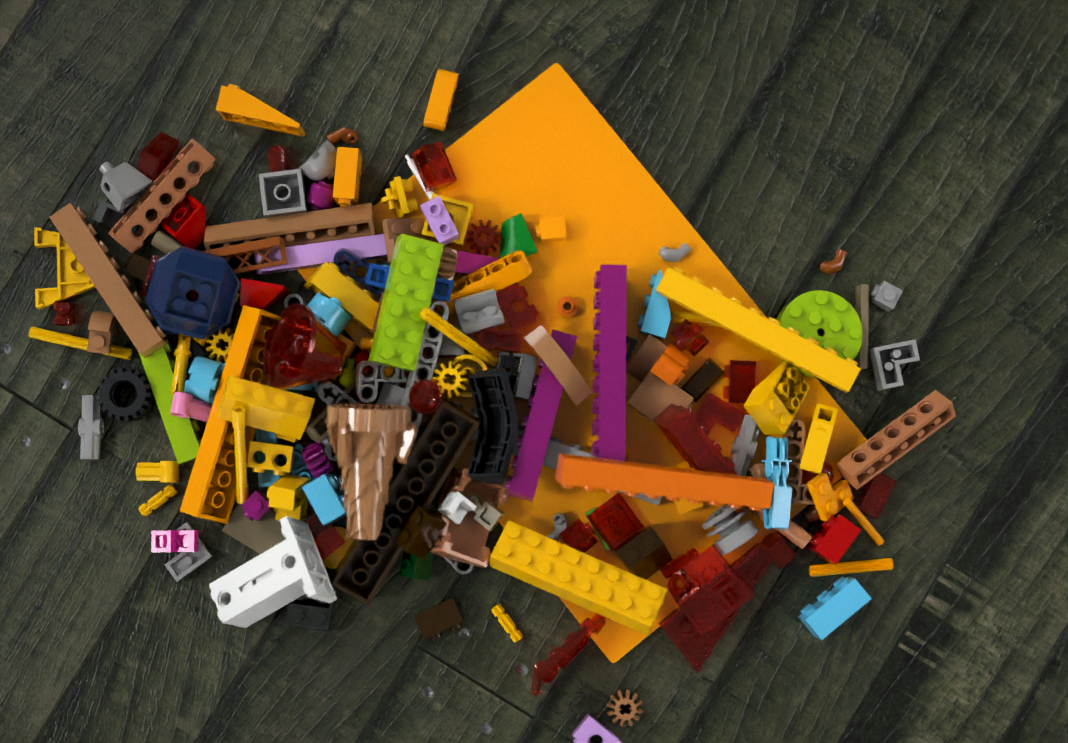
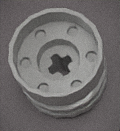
M728 504L711 513L706 521L701 524L703 529L713 525L714 528L707 533L709 537L719 534L720 537L714 542V545L722 556L736 549L759 532L751 519L744 522L740 521V518L746 513L745 509L735 513L734 511L737 508L729 507Z

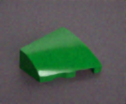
M521 213L502 223L500 258L515 251H523L526 257L538 253Z

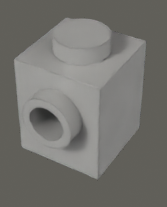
M883 281L879 285L876 284L872 289L870 303L889 312L894 309L903 290Z

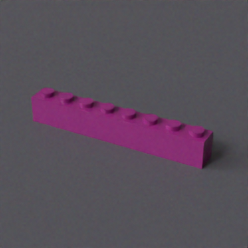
M552 329L551 337L571 361L577 336ZM541 358L538 367L542 368L540 375H535L532 386L536 388L535 395L530 394L527 405L531 410L529 415L524 416L522 423L525 432L524 435H519L516 447L520 448L518 456H513L511 468H514L513 476L508 475L505 488L509 489L508 496L533 502L563 391V387Z

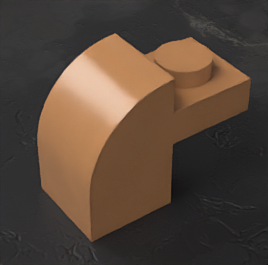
M94 311L88 325L90 333L87 352L110 355L113 335L118 334L119 322L113 313Z

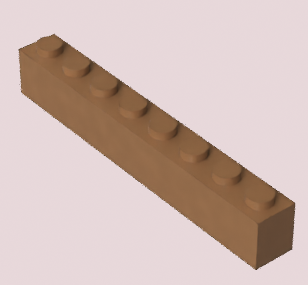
M69 203L49 216V218L140 355L144 358L148 357L167 344L163 339L166 336L159 326L155 327L152 322L154 320L153 315L148 309H143L140 304L143 300L136 291L134 293L129 288L132 285L125 274L121 276L117 270L120 268L119 264L113 257L109 258L106 253L109 249L102 240H97L95 235L98 233L91 223L87 225L84 218L86 215L83 210Z
M372 203L206 226L204 245L206 250L279 236L284 239L285 247L371 236L376 235V218Z

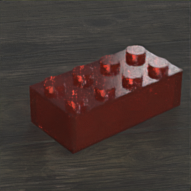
M671 403L653 419L683 459L688 461L691 468L694 467L695 470L737 475V472L733 469L734 463L730 458L722 455L720 452L722 448L716 441L710 440L708 430L702 424L698 425L695 421L697 417L689 408L685 409L682 405L677 406Z

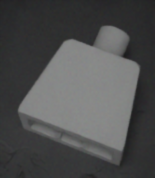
M107 161L99 169L104 174L101 181V189L119 212L134 204L153 182L150 178L125 162L114 167Z

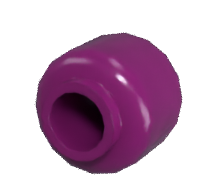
M320 180L318 183H312L306 196V201L311 204L310 208L315 211L331 209L334 203V186Z

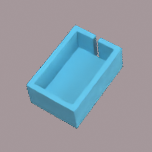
M324 474L302 487L322 525L334 523L347 516L344 509V489H341L340 475Z
M840 577L833 583L835 587L829 592L827 590L823 591L817 596V602L813 605H806L800 611L802 614L798 618L814 637L823 640L872 599L855 578Z

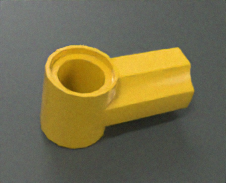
M177 461L137 463V481L179 483V464Z

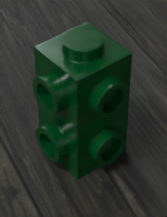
M404 551L399 575L429 581L434 554L428 552L426 557L422 559Z

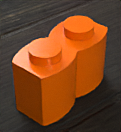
M670 343L650 371L670 386L674 382L678 384L691 366L688 363L690 357Z

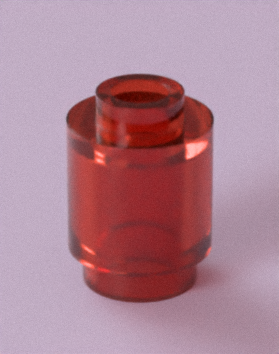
M283 145L271 146V150L267 151L269 172L290 170L288 149L283 148Z

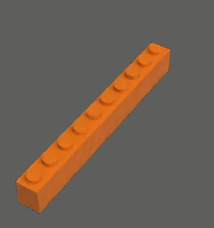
M559 453L555 480L561 484V487L574 489V486H582V489L587 491H596V488H599L611 494H617V491H624L626 495L638 496V493H641L653 499H659V496H666V499L671 501H680V498H683L695 504H700V501H708V504L713 506H721V503L738 509L741 506H749V509L761 511L762 508L770 509L774 483L765 478Z

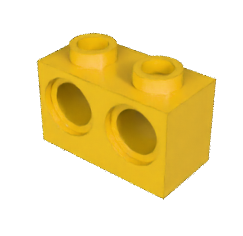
M250 441L247 467H252L253 472L265 473V469L274 470L273 474L286 476V472H292L296 446ZM258 451H262L266 456L263 463H259L255 459ZM279 454L286 456V465L280 466L277 463L276 458Z

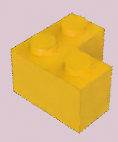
M286 474V476H282L269 486L267 498L269 499V507H273L274 512H276L275 520L280 521V519L286 516L300 521H304L307 518L308 497L302 487L310 483V478Z

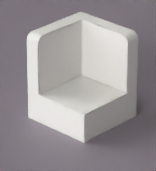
M451 492L448 493L438 511L457 525L461 523L468 511H474L477 506L461 493Z

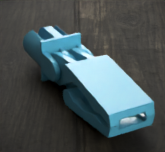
M767 437L766 460H762V462H765V475L768 480L774 483L770 509L763 508L764 527L767 529L785 530L789 528L792 487L786 484V478L789 475V462H792V460H788V439Z

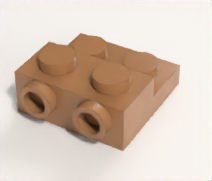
M423 218L385 219L382 221L388 263L392 261L397 236L406 234L431 241L430 237H425L421 234L424 226Z

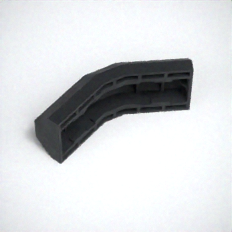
M494 368L468 376L480 424L479 435L467 476L487 484H504L518 435V416L507 372L504 368Z

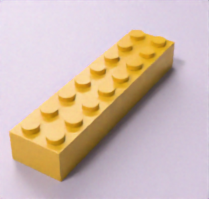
M509 520L490 556V567L647 636L667 592V589Z

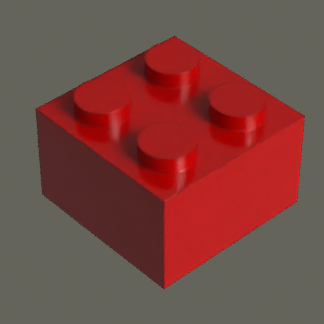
M841 514L832 515L828 521H823L821 523L823 528L819 533L815 532L809 541L810 546L808 547V549L824 561L834 565L839 562L861 531L860 528Z

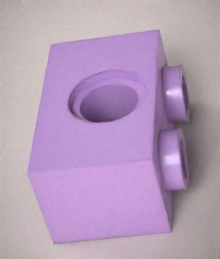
M440 196L420 205L439 244L446 245L459 238V233Z
M589 713L572 733L575 738L573 740L574 743H590V738L593 735H600L602 737L601 743H622L621 739Z

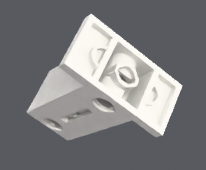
M289 516L280 519L282 525L281 532L286 540L209 584L211 597L216 603L217 614L222 623L246 628L304 594L309 598L328 603L337 600L308 523Z

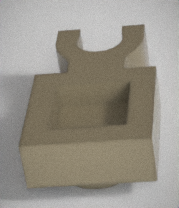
M472 494L470 498L475 501L477 506L473 511L476 513L474 519L489 531H493L505 513L489 501H485L483 504L477 494Z

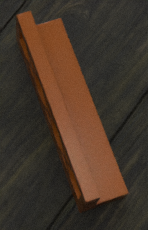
M279 236L203 251L225 257L228 263L231 258L237 257L242 262L239 267L233 269L235 274L288 264L285 242ZM280 249L282 260L273 262L268 258L272 250ZM255 253L263 257L258 265H251L247 262L250 256Z

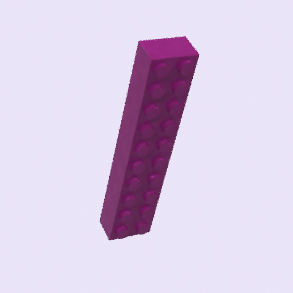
M601 264L599 271H596L594 276V289H597V292H595L593 309H597V313H595L593 318V330H597V334L593 338V351H597V355L593 359V372L597 373L592 384V392L596 393V397H594L592 402V414H596V419L592 422V435H596V441L592 444V457L625 461L627 265Z

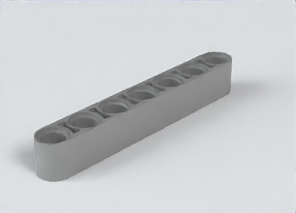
M439 301L431 302L429 309L433 311V308L439 305L442 308L440 317L447 321L449 308L446 303ZM428 322L425 325L416 369L409 373L401 406L409 407V410L415 412V417L411 422L417 427V434L443 338V333L436 329L437 333L433 338L428 336V328L432 326ZM425 347L431 349V355L427 359L422 356V351ZM424 368L426 375L420 380L416 374L418 369ZM414 389L420 390V397L417 400H413L411 397Z

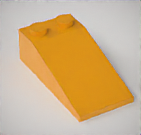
M228 84V87L221 85L216 111L223 120L305 137V132L298 122L241 90V87Z

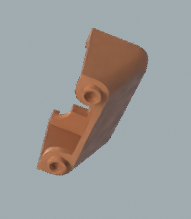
M467 468L452 470L444 481L435 511L447 524L429 552L477 567L487 568L491 556L490 549L485 546L489 530L474 519L476 513L468 511L461 523L456 525L439 512L438 509L448 493L451 492L461 493L474 505L475 501L470 497L472 494H477L483 504L485 501H489L494 506L499 507L508 501L509 496L507 494L509 489L505 488V483L487 484L473 480L467 476L469 470Z

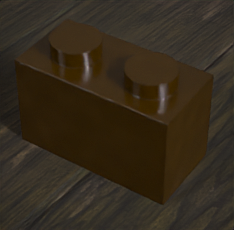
M418 505L395 542L405 552L424 559L447 523L436 512Z
M454 597L414 615L424 640L430 638L431 641L443 636L441 632L448 628L451 632L462 627L461 622L464 621Z

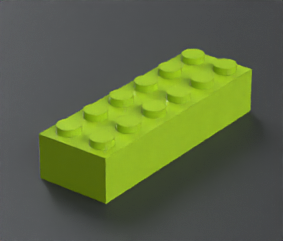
M406 234L397 236L368 362L409 372L415 371L426 321L420 317V312L425 307L430 308L444 247L443 244Z

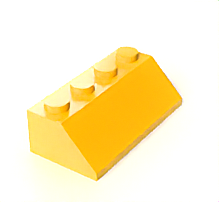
M228 375L216 417L232 422V408L242 406L245 408L246 426L300 440L310 419L315 399Z

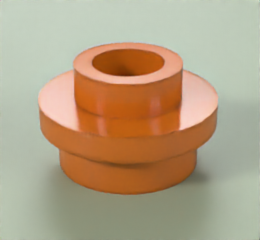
M565 296L558 301L557 311L561 316L568 318L576 314L578 304L574 298ZM565 303H569L571 305V309L565 310L563 308V305Z

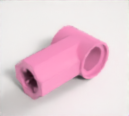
M174 392L170 414L207 422L213 404L194 399L192 395L187 393Z

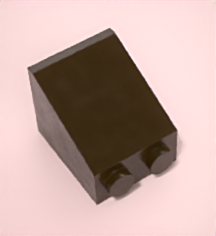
M649 525L613 550L629 573L645 580L673 560L663 541L652 526Z

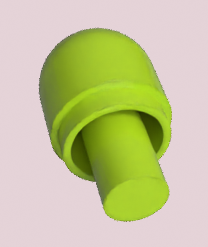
M347 358L346 366H342L340 370L339 381L344 387H347L356 378L354 358Z

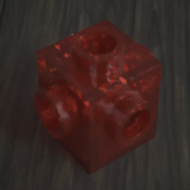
M687 319L671 333L676 340L674 342L676 347L682 352L686 350L694 357L709 343L702 333L704 331L702 327L696 322L692 324Z
M579 518L559 534L569 547L583 553L598 542L593 536L595 530L588 522L584 525Z

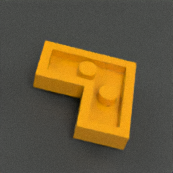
M827 473L818 474L807 483L819 517L823 521H828L832 515L834 516L845 507L843 504L845 499H854L847 480H840L832 487Z

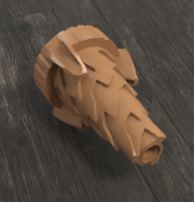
M351 403L330 404L327 406V428H329L330 442L339 461V468H342L341 489H344V509L347 514L346 538L377 540L380 534L385 504L388 503L389 480L393 472L394 457L402 464L407 463V457L411 452L417 434V427L411 422L409 407Z

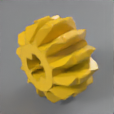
M221 328L218 330L219 335L216 333L211 334L214 338L213 340H206L207 343L212 344V346L206 348V351L212 352L209 356L211 359L217 357L218 362H222L224 359L226 363L235 334L231 335V329L227 328L224 333V330ZM223 341L229 345L225 347L227 348L225 351L220 348V344L223 345Z
M449 361V368L447 369L444 363H441L440 366L443 371L434 370L439 377H432V381L439 383L434 385L433 388L437 390L443 387L439 392L441 396L445 394L446 390L448 391V398H452V391L455 392L457 397L460 396L457 389L466 390V387L461 385V382H469L468 378H461V376L467 374V371L462 370L458 373L461 368L459 363L455 369H453L452 361ZM449 374L452 377L456 376V380H453L455 382L453 385L445 384L444 382Z

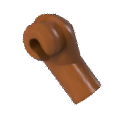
M341 127L327 135V138L332 144L340 140L354 144L358 140V134L352 129Z

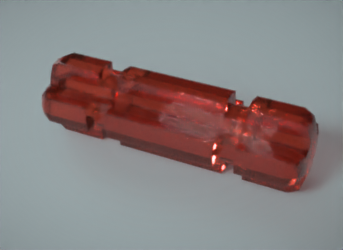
M694 547L686 551L687 554L683 553L670 562L669 566L666 565L661 568L662 575L666 579L670 578L674 572L677 573L688 566L690 561L694 562L700 557L698 551Z

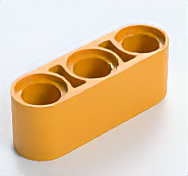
M438 68L424 118V127L440 131L445 130L458 83V73Z

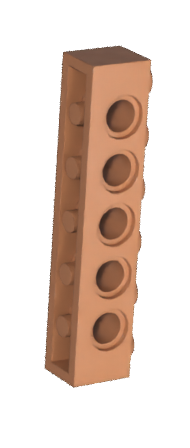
M191 139L108 232L110 236L130 253L139 250L147 236L152 235L157 230L158 224L171 214V209L184 200L186 192L198 184L202 174L208 172L213 167V162L216 159L198 142ZM195 161V167L192 170H188V165ZM181 177V183L174 186L175 179ZM167 193V199L160 201V196ZM149 209H154L153 214L150 217H146V212ZM135 225H140V228L137 232H131L132 228Z
M933 391L838 461L837 466L841 477L858 490L956 417L953 403L938 391Z

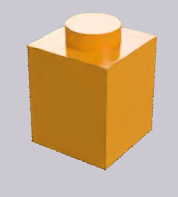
M565 216L539 218V224H536L535 228L536 237H540L541 242L566 240Z

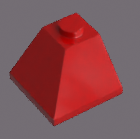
M186 192L184 200L176 204L171 209V214L159 224L183 245L194 249L205 236V207Z
M241 278L240 306L243 308L244 305L267 311L287 297L290 291L283 285Z

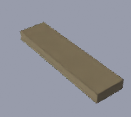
M869 284L856 286L855 311L862 324L863 337L860 350L854 361L858 363L857 367L861 368V370L868 368Z

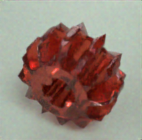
M479 220V227L473 223L471 226L474 231L467 230V234L472 237L467 238L466 241L467 243H473L470 246L471 251L478 247L477 254L480 255L482 250H485V255L488 256L489 248L493 252L497 251L493 244L501 245V241L496 238H500L502 233L495 232L498 229V225L490 228V220L487 221L486 226H483V220ZM485 233L486 236H490V239L487 238V242H483L478 237L481 238V234Z

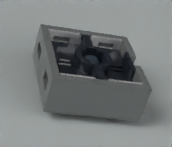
M499 351L498 362L495 368H504L506 370L513 398L529 399L538 357L522 353L513 354Z

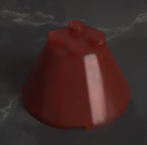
M297 303L288 306L282 311L280 316L283 317L278 325L273 324L264 350L263 368L264 374L269 376L270 380H268V383L274 388L283 390L339 376L343 369L342 360L346 344L341 342L309 307Z

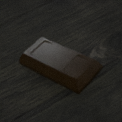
M708 358L681 389L694 398L693 401L696 403L721 377L724 371Z

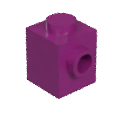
M255 491L241 506L245 510L243 514L251 521L254 519L261 521L273 508L269 507V499L261 491Z

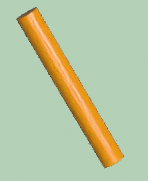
M850 498L845 499L843 504L873 541L878 546L882 545L884 539L853 501Z

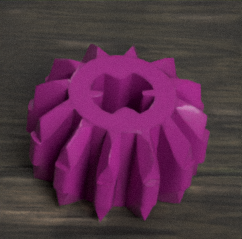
M317 442L307 445L302 450V457L311 474L319 478L324 474H331L335 470L334 462L326 456L324 452L325 446Z

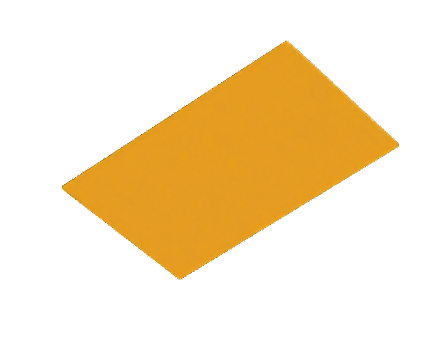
M558 63L549 67L420 169L434 194L474 204L471 223L463 246L446 244L444 247L500 259L502 223L515 215L522 214L538 253L527 257L532 267V273L528 277L496 292L505 323L501 326L470 335L476 336V343L495 357H498L499 351L513 354L522 353L538 357L533 379H535V375H540L542 368L538 367L540 357L533 351L524 337L542 325L550 335L553 329L577 336L571 362L592 390L594 376L597 373L593 372V359L597 355V351H593V338L597 334V330H593V318L595 313H597V309H593L595 292H597V289H594V276L596 271H599L601 264L627 265L626 336L637 340L627 365L648 337V335L639 333L640 327H637L640 315H645L646 307H643L646 294L651 295L653 287H649L652 274L656 275L658 270L662 271L664 276L668 267L671 269L677 267L685 272L684 276L690 279L696 277L704 282L703 286L709 289L715 287L723 292L722 296L728 299L734 297L742 302L741 306L747 309L753 307L761 312L760 316L768 319ZM415 175L409 178L412 180L413 191L405 193L406 200L416 199L418 209L407 214L404 218H423L424 224L426 218L420 205L430 199ZM381 201L373 206L376 218V235L384 234L382 221L385 219H398L396 209L389 210L388 203L382 204ZM565 216L566 240L541 242V238L536 237L535 225L539 224V218ZM686 243L691 248V251L676 263L664 261L659 255V250L664 246L677 250L682 244ZM388 258L366 260L365 262L376 264V260H388ZM355 262L349 263V264H350V267L348 268L349 270L352 269V266H353V264H354ZM357 266L355 273L358 276H365L367 270L364 266ZM317 267L300 269L298 272L307 281ZM342 270L339 271L345 277L349 276ZM455 273L452 281H456L467 274ZM357 282L356 286L361 290L369 291L374 296L372 299L379 304L380 297ZM565 296L574 298L578 304L576 314L568 318L561 316L557 311L558 301ZM667 298L671 317L673 312L694 313ZM565 303L563 305V308L565 310H570L571 305L569 303ZM434 307V311H436V314L440 315L436 307ZM457 313L449 315L447 322L461 331ZM351 320L344 328L360 349V341L363 336L373 337ZM670 320L665 339H656L666 346L671 343L690 357L688 363L691 365L678 384L674 382L675 385L681 388L708 358L715 362L724 373L696 403L693 400L691 401L694 404L687 415L683 413L678 420L681 423L674 432L672 430L669 433L664 432L626 404L625 447L631 449L627 462L671 467L688 461L690 469L694 467L695 470L726 474L732 456V445L736 435L739 433L745 414L750 415L745 409L744 404L752 390L782 364L783 359L722 327L674 324ZM630 342L626 345V354L631 346ZM427 347L422 351V356L425 359L430 357L427 356ZM361 349L362 351H363V350H366V351L370 354V351H371V350H369V349ZM458 356L437 357L436 365L441 368L440 364L444 363L447 369L449 361L454 360ZM486 365L487 370H488V369H494V368H495V367L491 368L490 366ZM385 367L383 371L384 376H390L393 373V368ZM405 371V376L409 377L410 372ZM469 371L462 378H468L470 375ZM626 372V403L641 384V381ZM804 377L810 389L793 418L801 420L805 425L804 449L817 403L838 409L821 473H827L832 486L842 478L837 462L855 450L859 445L866 442L867 439L817 378ZM400 382L403 384L402 388H406L407 382ZM434 382L430 384L427 397H430V394H434L441 397V395H439V392L443 387L437 390L433 388V386L438 384L439 382ZM447 390L442 396L448 401L462 404V409L464 410L476 409L473 398L457 397L453 392L452 398H448ZM563 390L550 438L551 436L563 440L562 444L569 447L571 443L583 447L582 451L590 454L592 448L587 447V444L592 434V422L596 419V414H592V402L594 397H596V393H592L576 406ZM513 398L518 416V424L522 425L524 416L529 415L531 408L527 407L528 401L526 399ZM794 424L790 426V430L793 431V438H788V441H798V438L794 439V433L798 432L799 428H796ZM760 429L756 439V451L749 462L748 469H751L752 465L756 463H765L762 460H766V438H782L783 434L764 435ZM469 440L454 465L457 470L469 469L476 445L475 441ZM793 444L789 445L788 453L791 456H795L797 454V447ZM512 455L509 469L504 482L505 484L508 475L513 476L514 468H511V463L514 455ZM542 465L533 502L509 496L505 504L497 507L505 513L499 521L503 528H505L509 520L546 537L555 530L554 515L562 513L568 519V532L558 542L627 572L629 571L613 550L645 526H652L665 544L673 560L647 579V581L667 589L664 601L649 635L776 532L773 528H765L763 520L741 506L740 509L737 508L734 511L737 513L745 509L746 513L740 518V521L744 522L751 519L759 532L736 549L722 556L714 545V542L720 537L719 534L709 537L707 533L714 528L713 525L703 529L701 524L706 521L711 513L725 505V503H721V506H713L708 504V501H702L703 507L679 515L675 502L666 499V496H662L659 505H654L620 492L611 494L599 488H596V491L583 490L582 486H574V489L561 487V484L555 480L556 470ZM790 465L788 476L792 478L796 470ZM802 469L801 484H807L818 473ZM792 488V496H791V498L794 496V490H793V488ZM808 489L806 491V498L811 501L813 499ZM616 496L639 529L614 549L606 551L597 534H594V529L585 513L595 507L599 509ZM791 503L790 519L809 504ZM559 597L612 663L617 662L647 637V635Z

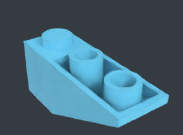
M658 270L656 275L652 274L649 287L653 288L651 295L646 294L643 307H646L645 315H640L637 327H640L639 333L648 336L650 334L655 338L664 340L671 315L667 298L656 293V289L663 278L662 271Z

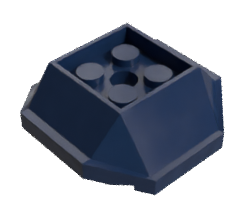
M182 246L156 259L145 301L160 329L203 340L230 323L241 281L225 257ZM195 290L199 296L197 298H190L187 292Z

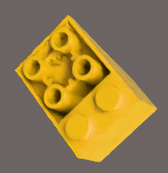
M784 361L752 390L744 407L764 435L785 434L810 386L794 365Z

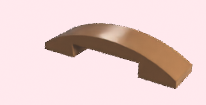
M542 325L524 337L576 406L593 393L582 375Z

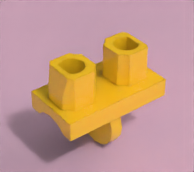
M401 176L394 177V180L389 182L390 188L385 189L386 196L381 198L382 204L388 203L389 210L396 209L397 218L400 219L416 211L418 205L416 199L406 200L405 193L413 191L412 180H401Z

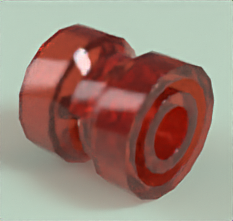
M53 303V310L55 311L53 325H75V318L73 317L75 303Z

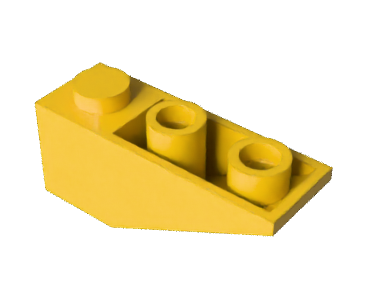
M817 403L800 469L821 474L838 412L837 408Z

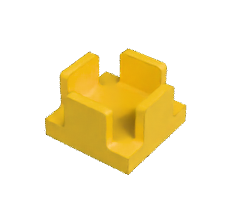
M432 194L431 199L440 196L459 233V238L447 245L453 246V244L463 246L471 223L474 204ZM425 219L421 234L437 242Z

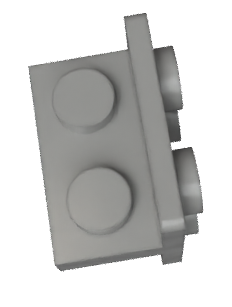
M494 289L454 300L460 328L465 335L481 332L505 323Z

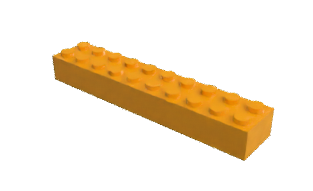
M243 305L180 508L181 512L198 518L228 524L236 498L234 428L231 421L216 417L227 376H234L270 386L275 365H277L278 357L274 355L271 349V335L274 328L280 322L288 319L261 309ZM245 426L246 462L250 441H253L257 428Z

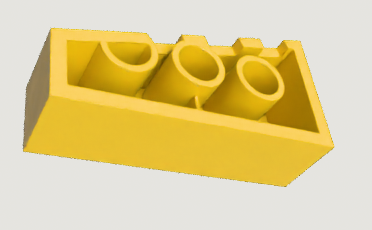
M325 262L319 265L303 286L308 290L312 287L329 299L331 297L338 299L342 303L341 308L352 316L351 321L374 337L371 330L378 308V303L372 299L374 296L369 291L361 290L357 287V282L353 278L342 275L339 272V267L332 262Z

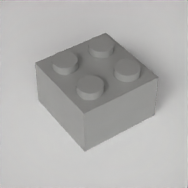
M301 169L259 174L263 215L265 218L308 212L305 180Z

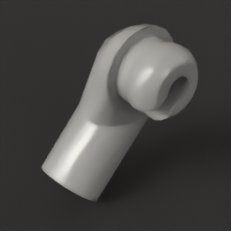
M686 243L682 244L677 250L664 246L659 250V255L664 261L676 263L691 251V248Z
M562 513L554 515L555 530L547 536L557 542L568 532V519Z

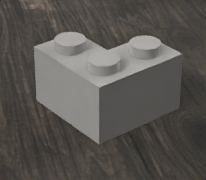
M916 339L875 347L869 350L877 391L904 385L900 365L920 360Z

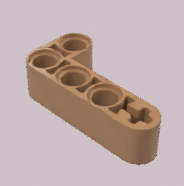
M793 419L786 433L782 435V438H793V431L790 430V426L795 424V427L799 428V431L794 433V439L798 438V441H788V447L791 444L797 447V454L791 456L788 453V460H792V462H789V466H793L796 473L794 477L788 476L786 478V484L790 485L794 490L791 503L814 504L813 500L810 501L806 498V491L809 488L807 484H801L802 469L799 468L804 453L805 425L801 420Z

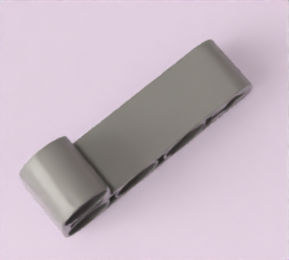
M368 360L359 362L356 367L355 381L357 397L365 403L373 402L378 394V382H407L408 377L405 376V370L393 368V373L390 376H384L383 371L387 366L368 362ZM370 365L372 367L371 374L363 376L362 369ZM435 365V369H438L440 372H442L441 368L438 365ZM418 369L417 378L423 379L426 373H421L420 369ZM433 373V377H439L438 374ZM365 387L371 388V394L368 397H362L361 395L362 389Z

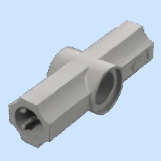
M82 395V417L78 423V433L81 437L80 459H100L104 420L101 418L102 405L98 404L100 396Z
M745 414L739 433L736 435L732 445V456L726 474L746 476L749 462L755 454L757 447L756 439L760 428L750 415Z

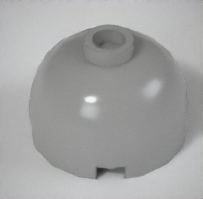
M326 140L298 169H301L302 174L308 179L321 181L327 177L330 180L335 175L337 149Z

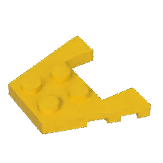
M34 227L35 247H57V288L35 289L37 309H43L96 288L60 233Z

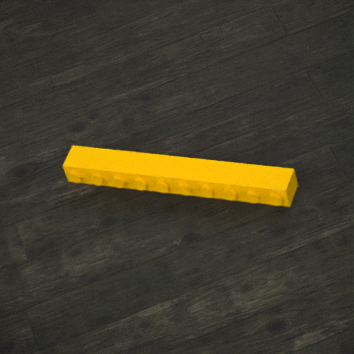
M677 267L673 269L667 268L656 289V293L845 393L849 392L861 368L857 367L858 363L847 357L845 360L838 357V352L828 347L825 350L818 346L819 342L810 337H807V339L800 337V332L791 327L785 329L779 326L780 322L772 317L766 319L760 316L761 312L753 307L747 309L741 306L742 302L734 297L728 299L722 296L723 292L715 287L709 289L703 286L704 282L696 277L690 279L684 276L685 272Z

